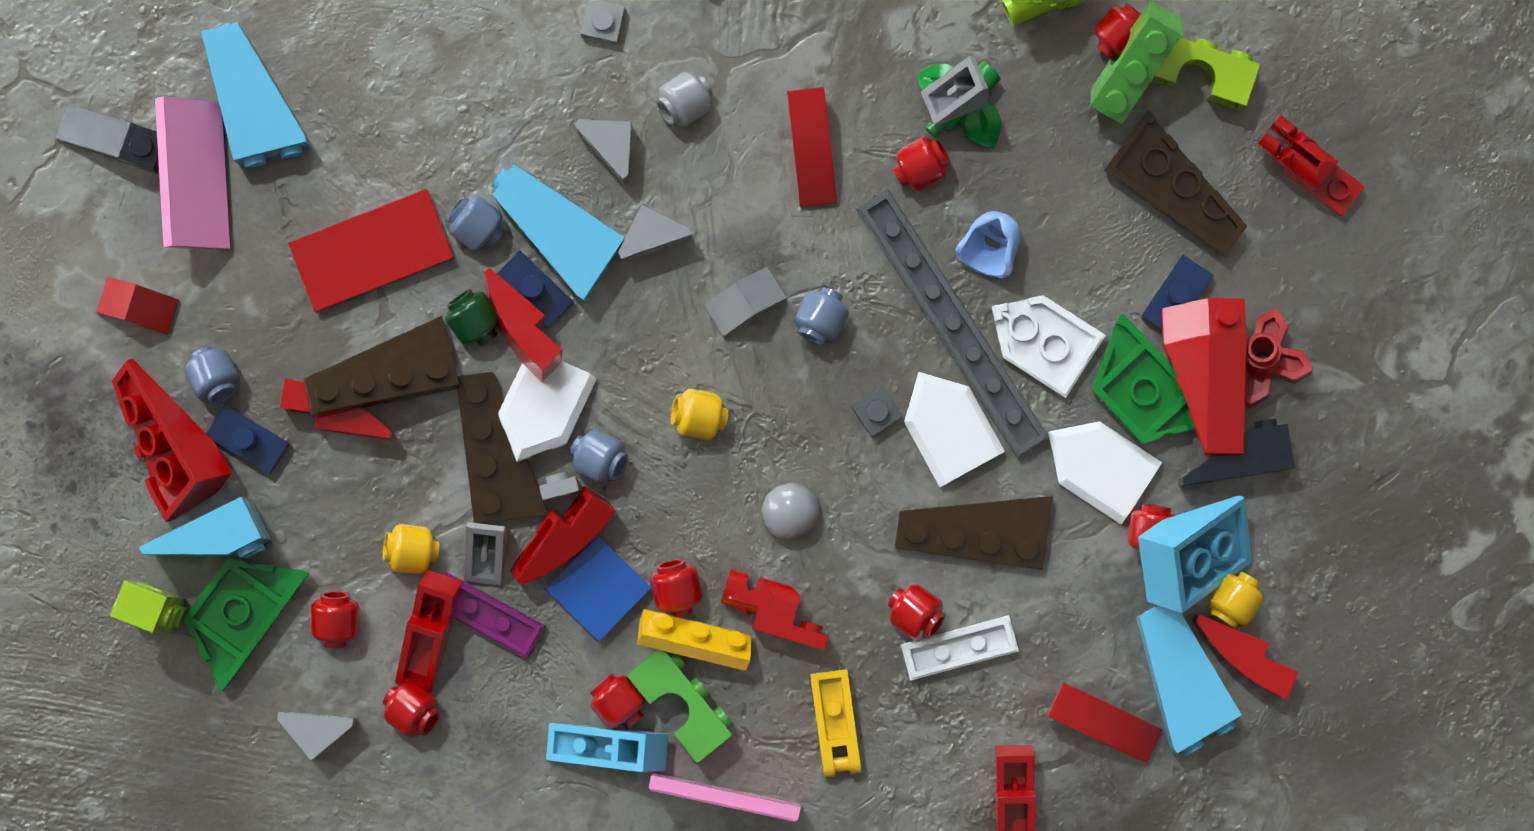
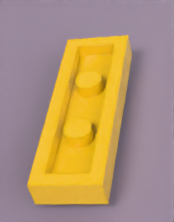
M643 609L639 622L637 645L746 671L750 662L752 635Z

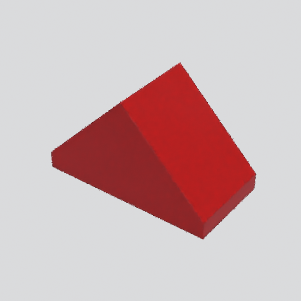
M107 277L96 313L168 335L179 299L137 284Z

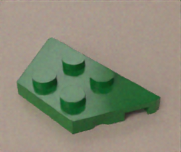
M1122 313L1114 325L1091 391L1141 444L1195 429L1189 415L1190 409L1183 391L1179 390L1175 378L1177 376L1173 366Z
M227 558L184 616L183 621L190 635L195 639L198 650L203 660L206 661L216 680L215 683L221 691H225L310 575L308 572Z

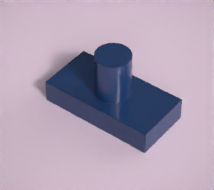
M520 250L497 273L545 315L544 326L548 329L574 303Z
M1183 254L1140 317L1162 331V308L1196 301L1214 275Z
M224 404L206 433L213 441L269 475L272 474L290 445L289 442Z

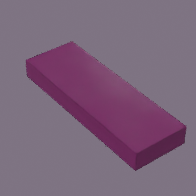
M448 572L445 573V576L461 580ZM462 582L454 619L528 658L545 625L469 583Z

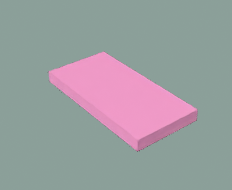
M164 96L155 98L163 246L167 248L207 250L230 249L223 117L219 101Z
M658 773L651 775L649 784L650 791L793 822L798 821L801 808L800 804Z

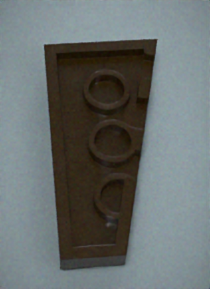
M1147 110L1104 169V172L1219 255L1225 257L1247 225L1221 194L1209 184L1198 167L1178 147L1179 145L1170 134H1167L1158 124L1153 114Z
M442 316L304 378L303 385L311 418L456 390L459 388V381Z
M494 372L457 376L459 381V388L457 390L474 523L484 524L548 515L528 460L516 462L510 442L502 427L498 413L504 402V397Z
M1053 496L899 511L894 548L1043 570Z

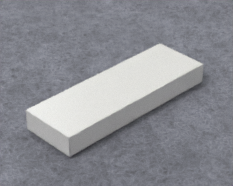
M1009 615L937 634L929 639L926 637L921 640L900 644L910 681L1019 652Z

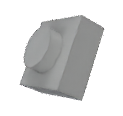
M588 0L581 37L617 44L625 6L599 0Z
M567 472L545 477L547 484L539 486L544 502L581 492L577 477L568 478Z

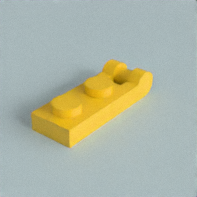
M847 669L810 674L824 778L836 777L835 773L850 771V775L862 773ZM846 745L848 756L833 758L832 747Z

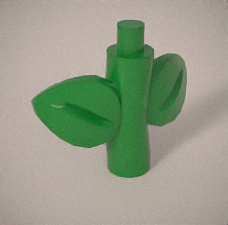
M983 61L979 68L987 84L989 94L1001 80V77L993 67ZM936 64L922 70L918 74V83L921 90L923 91L954 68V66ZM988 101V106L940 125H934L932 120L925 127L926 131L936 138L943 130L950 132L960 123L964 134L969 139L981 146L993 148L999 139L1001 117L998 109Z

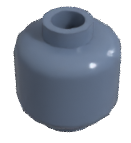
M478 195L468 199L463 196L450 211L446 219L450 222L449 233L473 251L481 249L485 244L491 248L504 231L499 227L502 221L501 212Z
M823 287L821 292H807L794 316L795 325L799 328L797 333L804 339L817 345H824L825 342L835 341L849 314L848 308L841 302L843 296L826 287Z
M208 346L193 352L191 360L187 363L184 370L195 396L202 401H209L211 404L222 403L231 398L236 393V387L240 381L239 373L229 353L223 349H211Z
M591 430L584 437L578 436L570 450V455L573 456L574 470L598 484H606L611 480L616 481L619 479L628 462V455L625 453L623 442L601 430Z

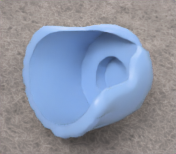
M998 211L986 212L975 220L965 237L959 242L956 247V254L965 266L980 274L1000 279L1006 278L1013 271V263L1019 249L1022 237L1020 226L1008 214ZM985 235L1003 245L997 249L985 243Z

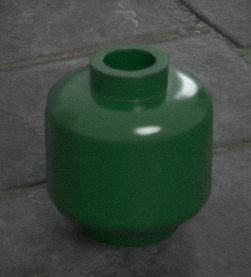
M469 289L447 304L446 307L449 311L445 316L446 323L462 344L469 345L477 342L479 346H483L497 336L498 333L495 328L499 325V321L490 299L484 292L473 293Z

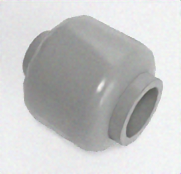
M682 72L659 88V99L656 100L657 109L668 124L686 127L710 111L712 88L703 76L696 77L690 72Z

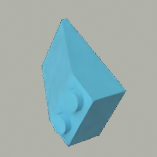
M1236 496L1161 520L1138 537L1147 602L1180 613L1185 612L1218 588L1226 575H1235L1253 562L1245 497Z
M240 497L140 546L139 549L142 554L151 556H239V558L244 557L248 559L265 551L266 549L263 544L272 539L253 500Z

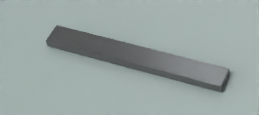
M886 189L858 207L857 211L1017 459L1049 439L1048 434L890 190Z

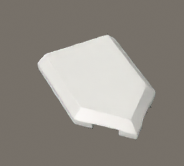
M1044 295L992 306L1002 357L1066 398L1106 335Z
M562 361L541 382L523 363L521 364L498 413L516 462L567 444L597 380L592 374Z
M918 372L904 424L939 487L1005 452L969 386Z
M1100 421L1048 432L1058 483L1119 524L1124 522L1162 463Z

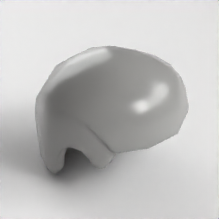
M795 482L777 486L766 495L762 505L763 524L773 536L780 539L795 540L808 534L817 526L821 514L818 496L808 486Z

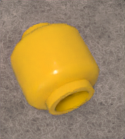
M687 389L681 396L677 395L671 409V424L676 425L677 432L680 435L690 438L711 440L715 437L718 430L725 429L728 420V409L723 408L721 397L716 393Z
M398 524L393 528L392 532H386L382 558L383 561L388 562L392 571L422 575L428 570L430 563H437L439 541H433L432 532L429 528Z
M1242 571L1238 576L1226 575L1222 584L1213 590L1208 598V605L1212 609L1210 615L1222 624L1234 629L1237 626H1248L1264 602L1262 593L1257 590L1260 583Z

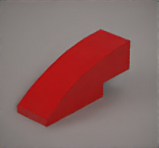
M824 87L787 91L800 207L837 203Z
M489 267L484 272V286L487 297L490 299L497 315L498 327L521 362L543 382L562 362L563 349L542 332L545 324V315Z
M284 378L281 409L310 414L303 382ZM363 408L316 417L315 428L318 430L393 440L394 432Z
M584 486L564 516L551 509L510 569L515 580L522 585L533 581L562 565L582 550L603 529L616 512L611 503Z
M427 570L417 587L412 616L406 625L395 684L403 685L407 682H414L431 694L451 631L463 581Z
M1200 614L1194 615L1193 624L1204 640L1224 662L1257 687L1281 699H1288L1298 671L1264 658L1269 645L1268 642Z
M1061 682L1046 714L1047 717L1144 763L1148 762L1162 732V729L1064 682Z
M1032 745L995 746L996 831H1035V755Z

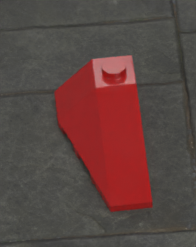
M1205 298L1162 308L1163 348L1167 358L1170 357L1177 376L1175 379L1179 390L1183 391L1189 406V415L1204 454L1242 456L1244 454L1247 337L1245 298Z
M134 359L126 360L113 378L112 383L125 422L128 425H133L137 436L138 445L134 446L137 459L144 457L150 478L145 479L148 492L165 522H170L215 495L231 476L232 471L216 443Z

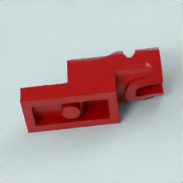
M1279 115L1270 126V129L1285 141L1284 147L1281 149V143L1269 133H1266L1257 145L1263 149L1266 155L1284 168L1283 174L1341 217L1365 186L1337 165L1339 161L1322 149L1313 139L1298 130L1295 125L1282 115Z
M734 569L730 570L721 600L722 604L729 605L749 617L750 613L756 614L752 628L754 630L825 650L828 635L821 634L823 626L803 620L800 627L793 625L801 596L791 585L760 577L757 581V586L752 591H749L747 586L748 574Z

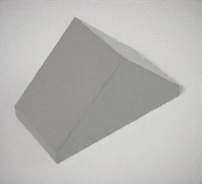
M968 56L921 91L934 125H940L988 106V87L975 56Z
M578 119L573 124L575 130L625 184L630 179L632 122Z
M641 205L620 247L619 255L623 263L692 239V234L689 227Z
M765 267L736 281L706 303L704 307L722 336L725 337L787 298L768 267Z
M467 522L465 582L501 586L509 528Z
M286 711L278 712L277 720L311 761L317 759L357 725V718Z

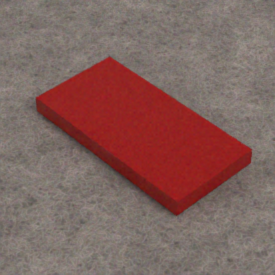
M427 189L288 242L316 313L455 259Z

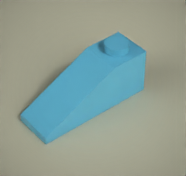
M549 723L546 760L636 772L665 771L669 733Z

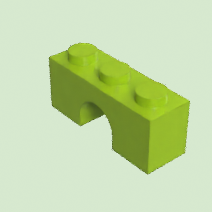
M1181 36L1151 82L1172 88L1182 68L1198 66L1204 69L1210 77L1211 87L1207 100L1242 112L1247 106L1260 64L1253 62V56L1245 52L1232 50L1231 54L1217 50L1218 45L1205 39H1197L1196 42H1193Z
M124 580L110 616L152 633H172L174 627L179 629L183 623V618L187 613V608L183 607L186 598L145 582L135 583Z

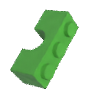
M1150 0L1130 29L1129 40L1116 62L1112 60L1108 62L1091 87L1090 106L1122 124L1181 38L1182 18Z
M657 650L629 672L627 677L649 704L667 693H674L684 698L689 707V717L685 725L677 730L674 735L695 762L698 763L732 736L728 728L733 725V722L720 706L716 710L711 708L705 700L710 695L697 677L692 681L687 678L681 670L686 664L678 654Z

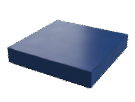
M599 536L546 588L599 642L651 589Z

